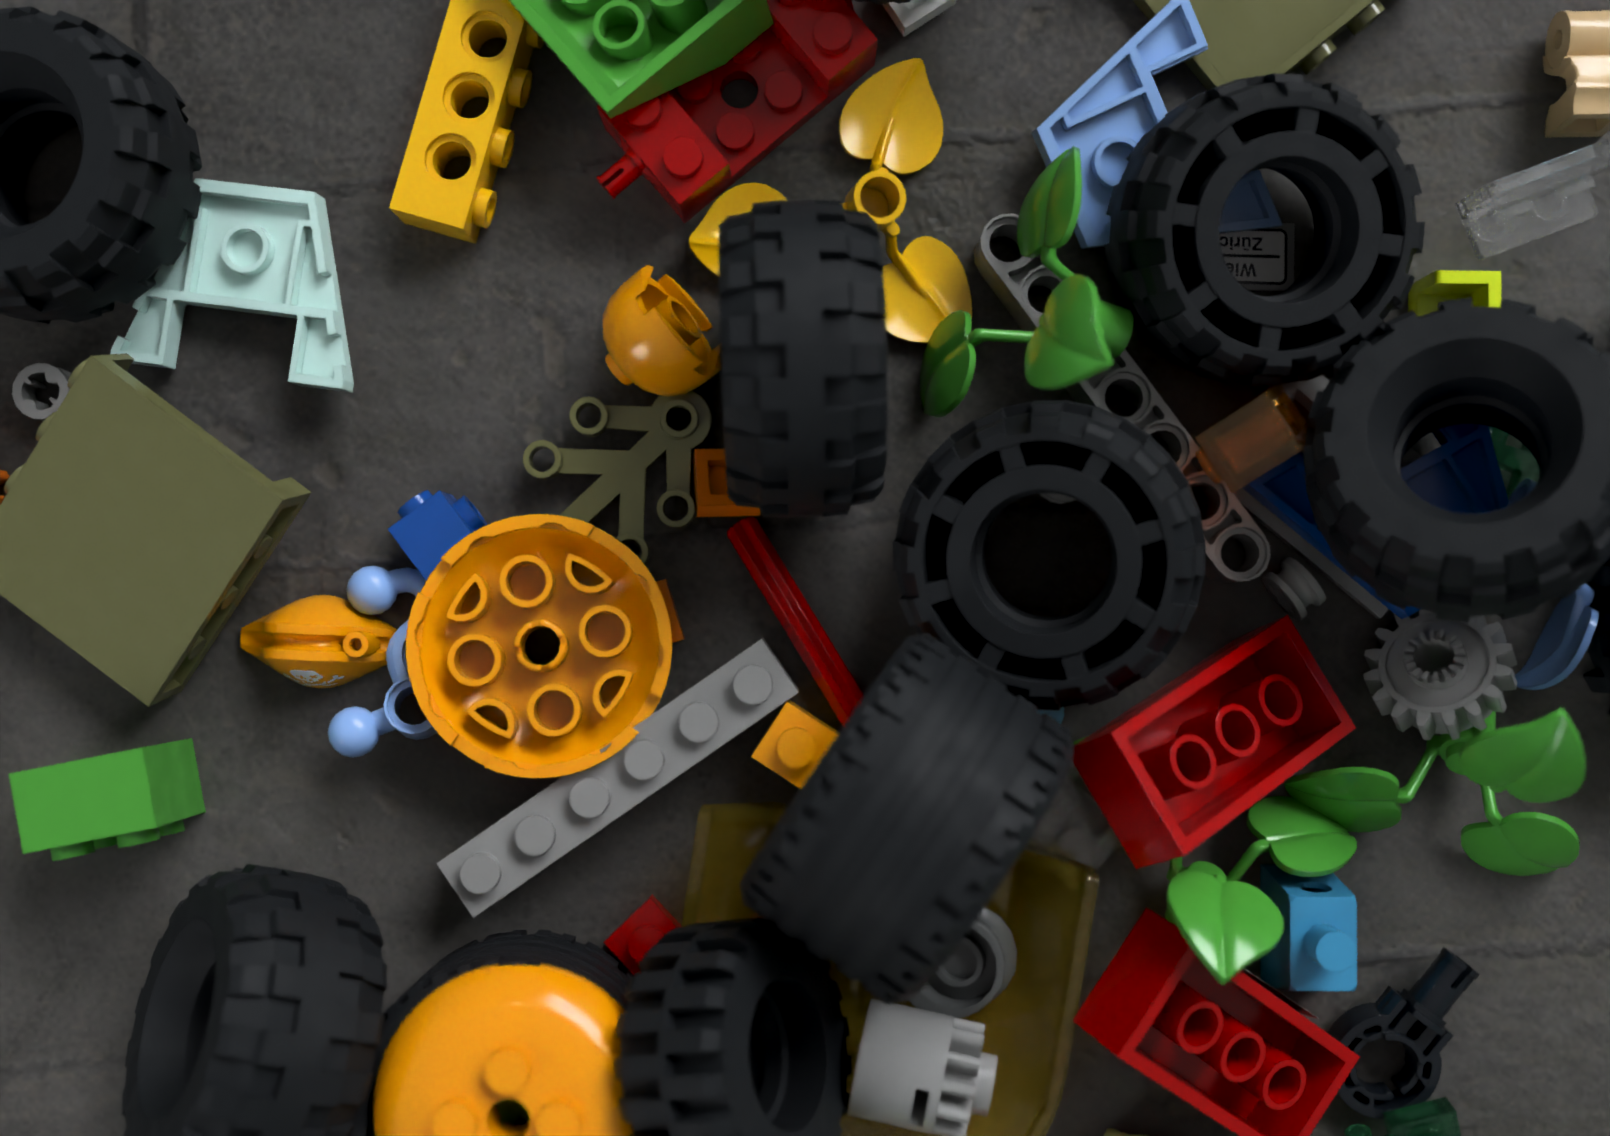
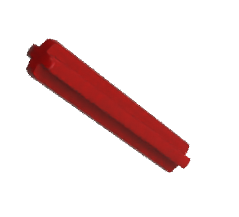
M753 516L746 517L727 530V537L840 723L844 726L864 695L758 520Z

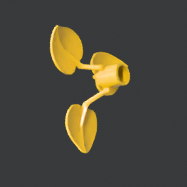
M921 58L908 59L890 65L864 81L848 98L842 109L838 131L843 149L854 158L872 161L870 172L865 174L851 188L845 198V203L841 204L844 210L867 213L877 224L879 232L882 231L885 234L886 254L892 261V263L883 266L886 332L895 338L907 342L928 343L939 323L951 313L963 310L970 313L972 319V298L964 267L958 256L945 243L930 236H921L910 242L902 254L897 247V235L900 232V227L894 220L901 215L905 208L906 192L902 182L892 173L909 175L918 172L932 162L939 152L943 139L941 110L929 84L924 62ZM754 182L734 186L715 200L701 223L692 232L688 239L690 250L703 266L719 277V225L728 216L750 212L753 203L787 201V199L779 191L766 184Z

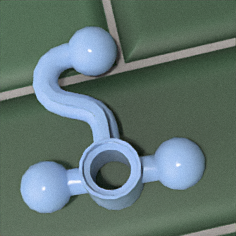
M366 566L354 572L350 577L346 588L347 599L352 607L362 614H381L390 609L396 601L397 594L407 592L416 597L417 593L421 592L426 580L417 569L406 567L388 571L379 566ZM408 620L396 630L388 643L385 655L393 685L386 693L384 707L372 712L358 706L347 707L336 713L330 721L328 728L329 742L333 749L342 756L352 758L364 756L373 750L378 743L380 735L397 730L407 738L416 740L430 738L437 733L428 720L421 724L411 725L404 723L400 718L399 709L405 697L414 693L406 661Z

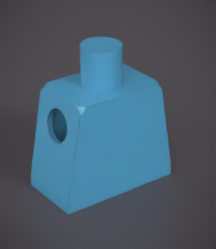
M1260 864V890L1278 907L1284 921V930L1278 944L1268 954L1260 958L1261 980L1275 989L1287 991H1355L1357 987V902L1355 895L1334 873L1320 877H1301L1282 871L1276 864ZM1302 888H1311V892L1302 890Z

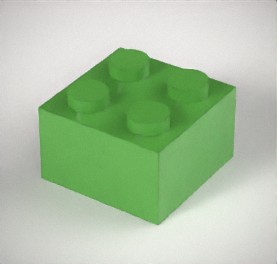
M192 738L9 773L22 852L26 854L50 849L52 861L93 853L95 849L117 844L118 848L159 840L161 836L185 831L183 819L206 812Z

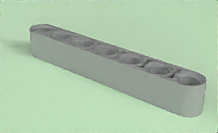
M1014 213L1001 214L992 218L984 227L974 250V263L981 276L1022 331H1035L1040 326L1039 318L1044 313L1036 311L1031 306L1028 300V290L1035 286H1043L1053 291L1062 280L1042 264L1040 255L1030 259L1021 254V258L1014 262H1004L998 260L992 254L989 242L996 237L1005 236L1017 243L1019 215ZM1126 349L1118 357L1112 359L1114 362L1112 366L1085 380L1065 387L1075 402L1097 406L1109 412L1111 411L1105 403L1107 388L1109 386L1124 388L1132 398L1133 408L1131 414L1123 418L1149 435L1165 441L1170 449L1171 457L1187 479L1189 485L1200 489L1205 494L1208 501V509L1205 516L1201 519L1206 542L1205 575L1219 583L1251 581L1259 577L1266 570L1271 558L1270 545L1266 536ZM1229 537L1237 539L1245 549L1244 564L1236 572L1230 570L1221 558L1223 543Z

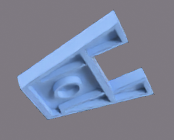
M1170 0L1031 132L1046 167L1072 146L1080 150L1082 197L1074 233L1081 249L1105 247L1104 244H1109L1111 216L1106 215L1113 186L1119 184L1129 162L1126 158L1142 136L1156 126L1165 117V114L1168 113L1152 76L1189 60L1208 49L1207 41L1190 0ZM1255 170L1244 175L1230 192L1222 210L1219 234L1283 226L1260 170Z

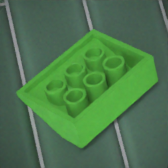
M508 0L610 119L725 65L774 24L767 0Z

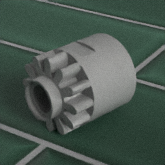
M871 998L853 1080L848 1115L927 1134L966 1136L971 1114L987 1117L994 1088L998 1055L982 1052L986 1024L896 1003L885 1004L881 1000Z

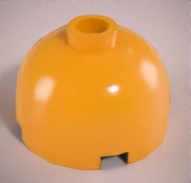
M646 265L625 281L609 298L603 313V340L609 352L605 356V361L612 374L627 386L634 383L646 392L667 397L686 394L704 384L721 370V345L719 344L714 349H711L709 342L701 331H708L713 326L693 298L667 274L655 281L651 278L654 267Z

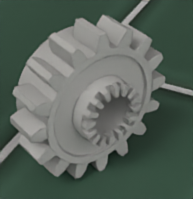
M1421 609L1419 610L1420 616L1413 619L1409 617L1400 619L1394 614L1398 624V628L1394 632L1383 628H1378L1374 632L1382 649L1365 650L1364 657L1370 671L1363 674L1364 680L1370 693L1374 694L1372 698L1379 713L1382 716L1391 714L1396 728L1401 732L1413 726L1419 729L1424 740H1430L1435 733L1449 734L1452 740L1460 739L1461 731L1472 727L1483 730L1487 727L1485 719L1493 711L1504 713L1507 709L1503 691L1516 690L1517 680L1512 669L1513 666L1517 665L1512 644L1506 643V636L1499 622L1487 625L1485 616H1472L1469 618V623L1436 619V613ZM1441 667H1449V670H1441V674H1438V672H1433V675H1430V673L1435 669Z

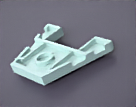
M195 178L194 183L200 186L202 196L197 219L188 217L180 237L187 244L174 265L170 264L167 266L162 264L154 277L156 285L134 301L132 307L138 310L125 338L117 336L110 354L127 353L134 358L132 364L176 369L184 312L187 305L297 319L288 382L298 386L353 393L354 380L325 198L312 191Z

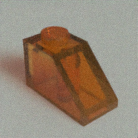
M1281 384L1278 386H1267L1198 434L1195 439L1201 448L1195 454L1207 476L1215 484L1224 481L1230 491L1234 493L1302 451L1306 441L1307 422Z

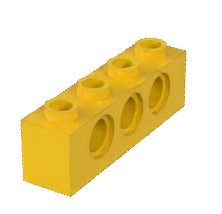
M450 0L389 209L404 224L476 244L480 228L487 229L493 220L497 204V193L492 190L498 167L506 168L512 156L515 135L514 131L509 129L516 107L524 108L529 98L532 72L527 70L533 48L540 49L544 44V41L508 0ZM492 38L507 40L504 49L498 55L488 58L479 56V50L487 40ZM475 97L489 99L487 109L480 116L470 119L461 117L462 108L470 99ZM458 156L471 158L470 168L464 176L454 180L444 178L445 166L451 159Z

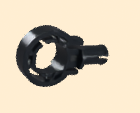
M1443 947L1440 954L1410 991L1404 988L1400 992L1388 986L1375 1003L1361 1004L1343 1013L1330 1027L1328 1034L1357 1055L1360 1054L1361 1049L1368 1042L1384 1038L1386 1041L1395 1040L1402 1042L1405 1048V1064L1401 1071L1391 1078L1398 1089L1391 1092L1384 1082H1364V1080L1357 1077V1069L1354 1066L1338 1091L1343 1101L1356 1112L1377 1119L1401 1117L1423 1105L1434 1092L1440 1079L1442 1067L1440 1052L1454 1036L1445 1027L1446 1022L1443 1018L1461 994L1480 974L1457 955L1454 956L1450 950Z

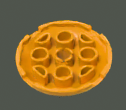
M528 514L499 520L477 529L452 546L440 558L442 560L428 577L421 592L417 593L412 605L406 634V661L411 686L421 710L436 732L450 746L455 747L468 758L485 766V768L498 773L524 778H553L577 773L605 761L630 743L639 733L633 727L652 715L658 706L667 684L672 659V631L666 603L658 584L640 558L615 537L592 524L566 516L551 514ZM539 628L552 629L560 640L557 656L546 665L533 663L525 652V643L528 636ZM611 743L606 751L600 752L601 749Z
M499 963L467 971L432 991L410 1012L393 1035L384 1053L375 1085L373 1103L376 1136H631L634 1132L632 1125L623 1120L618 1099L623 1097L621 1079H615V1057H620L621 1038L616 1036L618 1017L626 1011L606 991L591 981L556 966L540 964L539 966L518 964L499 966ZM505 1099L517 1100L529 1112L530 1122L524 1125H512L508 1122L503 1124L499 1120L501 1116L498 1112L497 1102Z

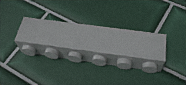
M762 638L634 726L633 728L639 731V733L616 754L586 770L562 776L436 864L474 918L798 694L799 689L767 642ZM611 743L601 749L600 752L606 751Z

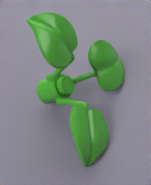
M1072 146L1045 168L1031 186L1019 213L1017 243L1020 253L1030 259L1040 255L1042 264L1062 280L1048 298L1044 314L1039 318L1040 326L1035 331L978 328L971 332L972 319L970 313L958 310L945 317L931 335L921 364L920 393L924 414L937 418L944 417L962 402L969 390L975 372V347L982 342L1027 343L1024 358L1026 379L1030 385L1042 390L1067 387L1113 365L1112 359L1118 357L1128 345L1134 324L1131 311L1099 299L1097 286L1094 285L1092 280L1086 276L1074 274L1058 260L1056 248L1064 246L1071 238L1080 212L1082 175L1079 148Z
M1559 708L1529 723L1496 729V711H1493L1485 719L1487 727L1483 730H1479L1476 727L1461 731L1460 739L1452 740L1449 734L1433 735L1430 740H1427L1425 752L1408 782L1401 788H1399L1398 779L1392 773L1369 767H1342L1300 774L1284 781L1286 791L1295 800L1323 814L1346 828L1349 832L1380 831L1396 825L1401 820L1402 808L1400 803H1408L1413 800L1437 755H1440L1449 770L1465 775L1481 787L1484 812L1489 822L1472 823L1461 829V845L1464 852L1470 859L1488 870L1507 875L1530 876L1552 872L1558 868H1566L1573 863L1579 855L1580 841L1578 835L1567 822L1544 813L1518 812L1503 818L1497 809L1495 792L1499 793L1507 790L1514 797L1533 803H1546L1567 798L1576 793L1583 785L1586 774V757L1579 733L1563 708Z
M1086 737L1074 741L1073 746L1081 740L1085 739ZM1271 796L1259 800L1251 807L1246 819L1247 827L1259 840L1249 846L1227 876L1218 866L1210 862L1196 861L1185 868L1182 866V857L1170 860V867L1166 875L1170 883L1166 891L1167 908L1165 919L1179 928L1191 949L1220 984L1227 983L1244 967L1268 954L1278 944L1284 930L1283 916L1274 902L1260 889L1249 883L1239 881L1258 856L1269 852L1274 863L1282 871L1291 875L1320 877L1334 873L1353 858L1357 849L1355 837L1349 835L1346 828L1292 797Z

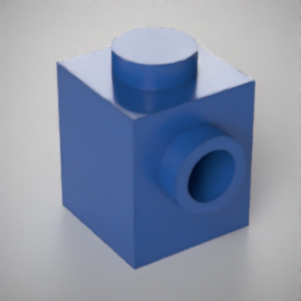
M426 490L411 498L398 510L397 513L402 519L388 528V531L427 581L430 574L442 560L440 558L452 546L467 535L488 524L465 495L456 500L453 495L439 490L432 495L429 490Z

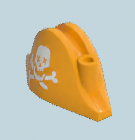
M313 595L289 603L242 627L240 632V648L291 681L312 688H333L386 666L385 654L388 643L397 629L374 615L360 613L352 607L348 600L331 595Z

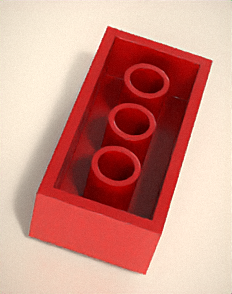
M1286 615L1237 637L1073 746L1074 756L1072 762L1134 867L1138 869L1185 856L1356 729V726L1291 619Z
M1147 907L1072 1020L1118 1058L1238 1136H1310L1360 1058L1355 1052L1242 971H1239L1227 983L1220 984L1191 949L1179 928Z

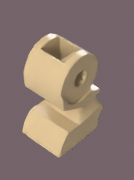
M1610 10L1559 11L1551 20L1548 28L1543 67L1545 74L1564 78L1567 90L1558 101L1549 107L1546 118L1545 138L1601 137L1610 130Z

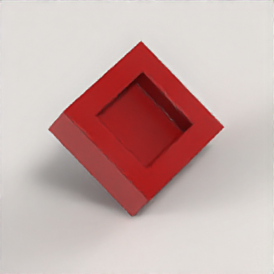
M652 894L603 943L635 975L636 973H641L638 964L653 945L666 933L683 926Z

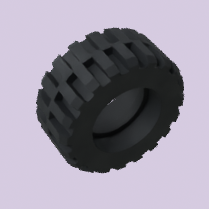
M763 917L688 924L685 927H678L666 933L639 962L638 967L641 973H636L629 980L624 994V998L628 1001L626 1012L618 1017L616 1036L621 1038L620 1057H615V1079H621L623 1097L618 1099L623 1120L632 1125L634 1132L631 1136H841L843 1130L839 1123L841 1116L847 1113L850 1094L846 1092L847 1076L851 1075V1055H847L846 1037L850 1036L848 1019L842 1016L839 1003L843 997L838 982L832 980L828 972L831 966L827 959L822 960L805 948L806 943L795 937L792 939L776 927L777 923L770 918L765 920Z

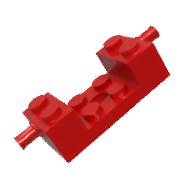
M767 0L774 24L725 65L611 119L597 105L596 107L605 130L625 153L622 158L604 173L596 177L599 184L614 200L617 195L643 175L684 223L688 222L875 66L878 39L855 13L852 0ZM744 79L756 87L758 94L752 104L744 108H734L723 100V89L733 80Z

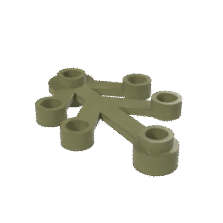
M694 391L670 397L660 395L652 406L604 405L602 401L595 397H582L572 405L569 414L572 426L580 434L587 437H596L604 433L606 429L648 433L629 450L558 448L549 441L537 440L528 445L524 451V467L529 474L541 480H550L559 474L602 475L570 504L560 516L590 523L620 495L619 531L616 539L622 543L629 540L638 542L642 549L640 560L646 565L650 558V548L644 539L647 469L665 452L667 491L661 495L657 502L658 517L667 526L679 529L688 526L696 515V504L690 496L692 450L701 445L708 437L711 430L712 417L705 400ZM587 406L598 407L601 411L600 422L592 428H584L579 422L580 412ZM679 408L685 409L691 414L690 425L682 431L673 430L668 425L670 413ZM541 449H549L554 454V464L549 470L539 472L533 466L534 455ZM674 497L683 498L688 503V513L679 521L670 520L665 514L667 502Z

